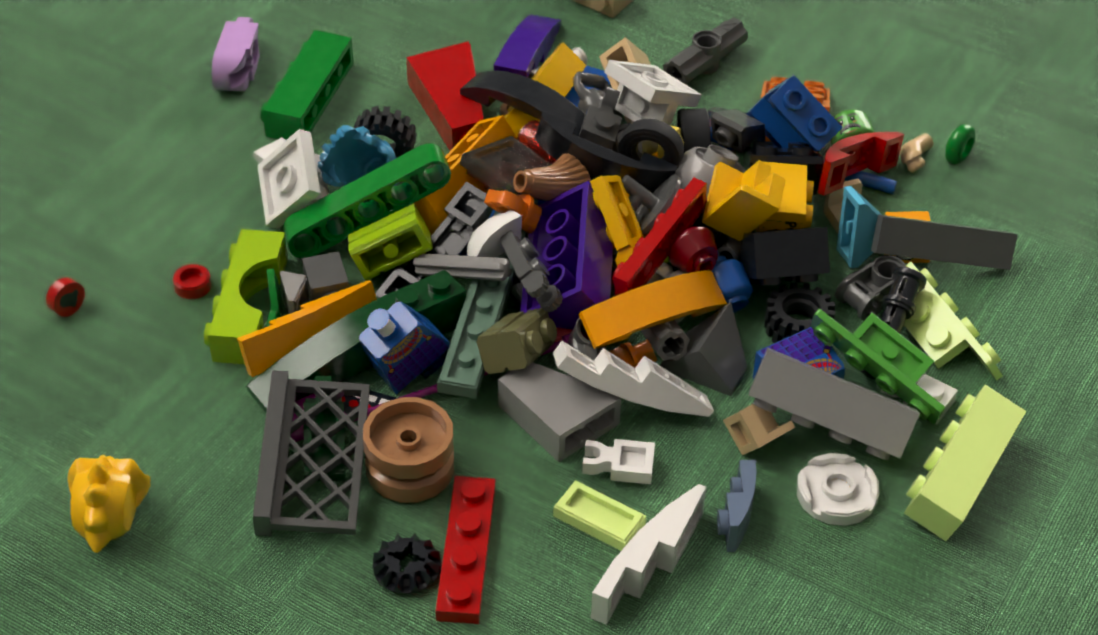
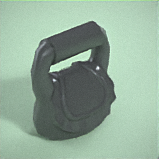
M577 72L573 77V85L580 98L578 103L579 109L585 114L590 104L598 107L600 99L604 97L607 86L610 87L606 79L601 75ZM614 109L613 114L620 117L623 116V114Z

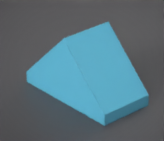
M845 186L836 250L850 268H856L873 253L871 248L878 214H882L852 186Z

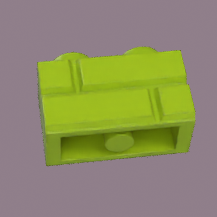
M414 203L348 235L349 253L366 281L380 275L381 271L386 272L433 249L431 233Z

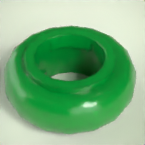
M961 124L952 132L945 147V158L948 163L956 165L966 160L969 156L976 138L973 126Z

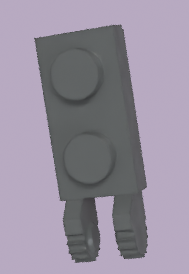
M512 230L508 231L501 237L500 242L526 292L532 298H536L545 312L550 313L557 310L562 303L563 296L555 285L549 284L547 277L550 273L537 258L539 252L528 238L525 237L523 240H520Z

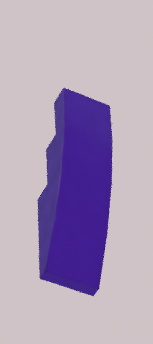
M530 14L521 21L504 44L493 65V71L510 72L528 77L531 70L537 68L540 62H545L561 27V20Z

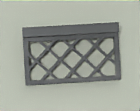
M272 370L253 510L255 535L272 536L273 530L356 535L364 456L363 425L368 415L370 384L289 379L288 371ZM296 393H314L321 401L307 412H304L295 402ZM343 396L360 397V405L347 415L334 403ZM328 408L339 421L323 431L312 418ZM295 413L298 416V418L293 421ZM357 418H358V426H356V425L353 423V421H354L355 419H357ZM306 424L317 437L300 448L291 438V434ZM347 427L356 436V441L342 451L330 438ZM324 443L335 454V457L319 468L308 454ZM291 449L294 454L289 457V450ZM355 453L353 462L349 457ZM302 460L313 473L296 485L287 475V469ZM343 463L353 473V476L338 488L326 474ZM320 479L332 493L315 505L303 491ZM286 485L290 490L284 494ZM351 490V495L349 499L345 494ZM296 496L309 509L299 518L281 517L282 507ZM339 499L349 510L348 521L329 520L322 511Z

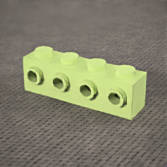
M984 385L975 397L968 394L956 411V414L961 419L958 423L952 420L939 439L945 443L942 450L936 447L923 465L929 471L926 477L919 474L906 493L912 500L904 514L944 541H947L963 523L1026 411L987 385Z

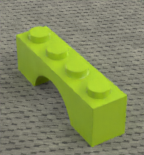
M241 229L237 243L231 244L229 250L230 265L228 269H223L221 275L222 291L220 296L215 295L213 300L212 323L207 322L204 329V344L210 346L212 362L245 365L237 338L264 328L262 311L248 305L246 302L258 291L268 288L267 269L274 268L278 283L281 285L280 272L285 271L288 260L285 232Z

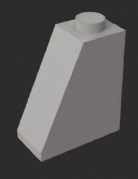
M532 362L526 368L508 371L503 377L498 379V406L558 462L584 447L586 440L594 441L620 424V397L594 388L577 378Z

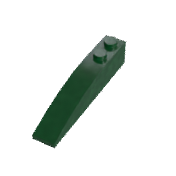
M442 270L382 296L344 316L283 356L247 385V391L261 408L267 412L272 370L288 371L289 379L315 380V376H331V382H339L373 367L358 338L369 327L367 323L368 317L374 310L379 308L388 310L396 302L402 301L428 318L442 334L448 333L456 329L466 299V290L446 270ZM297 392L296 401L313 393Z

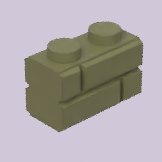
M542 308L528 310L526 313L522 311L507 314L486 332L478 336L476 342L484 370L488 374L505 372L507 369L511 371L526 368L554 345L557 329L553 319Z

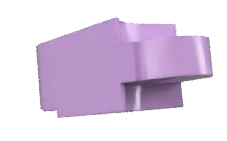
M237 17L236 22H225L212 61V83L215 90L245 91L248 88L249 82L254 80L260 54L258 45L259 23H254L253 18Z

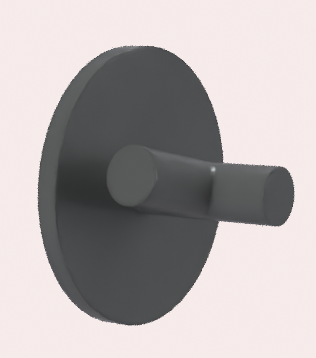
M629 175L623 177L622 182L626 192L629 194L628 198L634 213L641 204L644 205L636 217L643 236L653 228L657 216L660 213H665L672 205L674 196L682 185V178L678 175H672L666 179L653 194Z

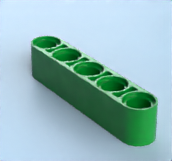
M433 143L420 145L291 214L284 222V232L290 253L299 259L315 256L347 239L349 234L443 188L451 177V171L443 150ZM437 164L433 168L426 169L430 165ZM398 182H404L401 185L393 186ZM372 199V200L369 201V202L361 203V202H363L364 200ZM335 216L339 217V218H337V219H335V220H329V219H331L332 217H335ZM301 234H307L306 236H303V237H297V236H299V235H301Z

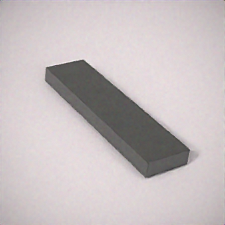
M878 214L871 251L879 254L1010 270L1018 234L1009 231Z

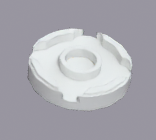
M828 453L816 456L808 461V465L803 470L801 469L798 475L797 498L802 508L817 520L831 525L843 526L859 523L872 514L878 503L879 481L873 470L866 464L863 467L861 464L856 463V458L847 454Z

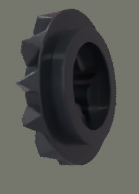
M397 533L393 541H382L380 550L373 553V573L376 580L384 588L396 593L407 594L421 591L429 587L440 573V552L435 550L431 539L420 540L416 533L411 538H402ZM408 554H412L413 562H409L404 572H401L400 561H403Z

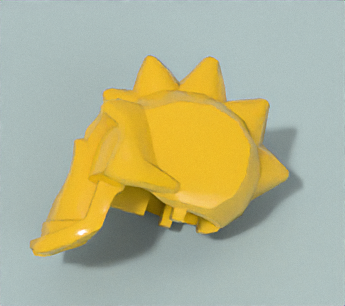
M100 455L99 458H77L69 469L67 482L71 493L72 526L80 536L85 538L94 553L100 552L111 540L123 536L130 530L136 508L141 504L149 491L151 477L144 474L133 459H115L105 455Z

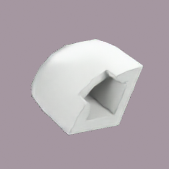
M509 210L487 219L472 233L467 246V256L496 258L505 253L500 239L508 231L512 230L521 240L522 215Z

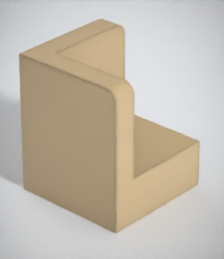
M754 404L723 420L742 455L762 447L795 428L792 420L779 426L771 412Z

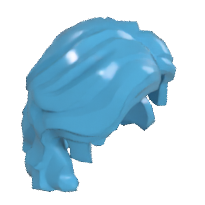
M343 125L336 130V134H332L329 137L332 144L325 143L321 146L323 152L319 157L321 161L318 162V168L322 172V179L325 183L342 187L396 159V155L387 141L371 135L364 126L352 128L348 125Z

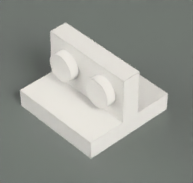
M609 60L604 72L619 82L617 90L620 91V95L614 109L633 122L640 119H656L671 125L678 105L697 107L702 95L656 65Z
M301 129L297 130L257 165L266 226L280 228L291 214L329 194L327 183L323 181L322 172L318 168V162L321 160L319 158L320 155L314 154L311 132Z

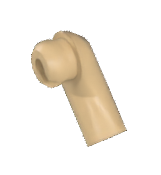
M923 133L901 147L900 159L902 164H906L909 172L913 173L925 166L926 163L921 154L932 149L934 145L933 139L929 134Z

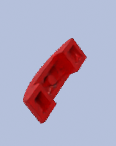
M900 132L864 133L850 136L834 143L829 147L825 155L818 185V194L825 196L842 189L845 177L862 170L870 169L881 173L896 167L904 134Z

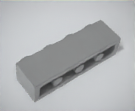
M768 347L749 390V395L755 398L754 405L772 413H776L777 408L793 413L791 420L807 428L813 429L815 423L830 429L828 436L850 445L852 440L855 439L867 444L866 452L884 460H889L890 455L901 458L920 414L915 408Z

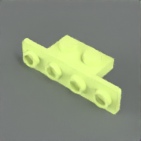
M909 262L906 267L915 269L923 274L927 282L925 288L918 293L915 300L916 311L914 315L905 320L904 326L925 353L934 360L937 368L939 369L969 347L996 380L1003 377L996 366L1001 359L990 344L986 342L981 346L975 339L980 335L977 329L967 317L959 320L954 314L959 309L946 292L939 296L934 290L938 283L926 268L919 271L912 262Z

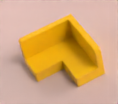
M760 160L744 173L723 162H718L714 166L702 223L741 241L744 233L752 232L780 209L786 179L775 173L770 175L772 166Z

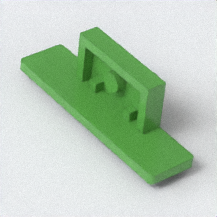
M821 309L816 311L813 315L811 328L814 329V335L827 346L834 345L845 354L844 357L851 366L860 371L864 369L876 378V384L889 395L896 394L907 403V406L917 409L920 413L919 419H928L933 424L938 421L945 409L944 405L917 385L919 380L932 367L933 359L874 313H871L852 334Z

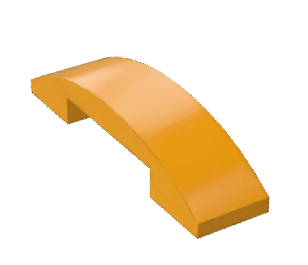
M712 270L697 271L673 276L632 289L581 311L578 315L593 348L597 349L628 339L634 332L690 314L692 317H696L720 309L727 305V302Z

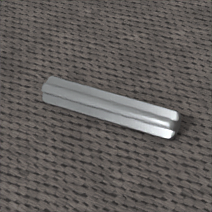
M422 254L413 260L415 273L420 276H431L446 270L453 278L504 281L512 274L510 261L506 258Z

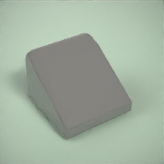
M281 271L282 297L288 315L301 310L300 305L310 302L308 280L306 275Z

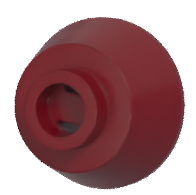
M706 227L687 228L680 232L670 245V263L685 273L710 271L716 265L718 250L712 231Z

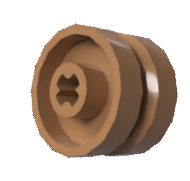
M400 397L381 404L369 414L363 425V445L366 477L375 491L384 498L400 503H409L433 498L448 487L454 475L453 422L446 410L435 402L419 397Z

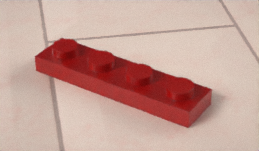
M693 177L684 189H679L668 210L657 216L653 228L645 238L641 237L637 241L633 253L625 263L621 262L616 267L612 277V282L615 286V296L646 285L669 256L670 245L674 238L683 230L692 227L705 210L706 182Z
M455 476L435 610L436 621L479 624L496 492L495 478Z

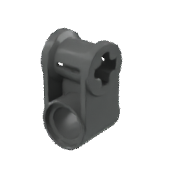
M883 255L877 257L867 266L845 277L836 289L835 298L841 303H848L857 311L858 317L865 321L871 313L877 315L883 310L882 299L891 290L894 282L892 278L894 270L897 267H906L902 259L896 256Z

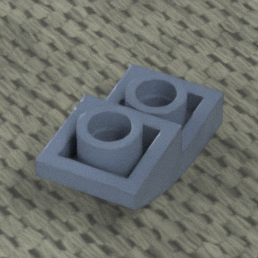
M739 460L737 477L730 478V492L726 493L724 510L717 511L718 535H725L727 552H735L747 532L756 486V460Z

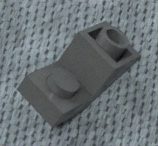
M737 109L718 111L711 116L712 138L723 147H731L742 153L746 147H752L753 141H765V124Z

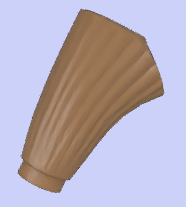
M564 153L550 166L518 171L514 176L513 186L519 193L529 194L534 199L549 201L588 180L591 181L585 166L575 156Z

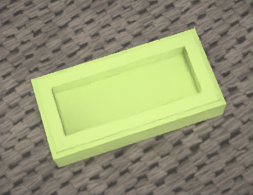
M576 480L553 507L554 517L620 551L646 525V515Z

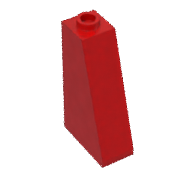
M469 41L406 57L408 85L449 151L479 120L484 119L482 105L460 94V88L476 76L472 48Z

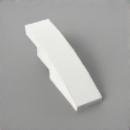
M561 341L553 352L557 368L594 388L630 402L669 412L710 417L714 412L707 395L646 356L634 368L604 348L595 360H592L564 341Z
M698 484L668 504L634 535L612 561L592 592L591 619L607 625L623 593L640 598L656 567L670 573L673 572L704 512L706 486Z

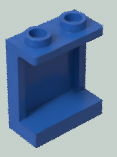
M795 75L769 90L746 113L765 124V135L778 148H788V142H806L817 152L843 128Z

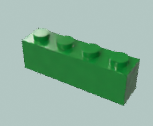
M314 30L308 41L303 42L300 53L294 61L289 63L287 73L281 81L276 83L274 92L268 102L265 101L262 104L260 120L264 123L265 137L274 139L284 138L287 140L299 129L312 132L354 64L352 37Z

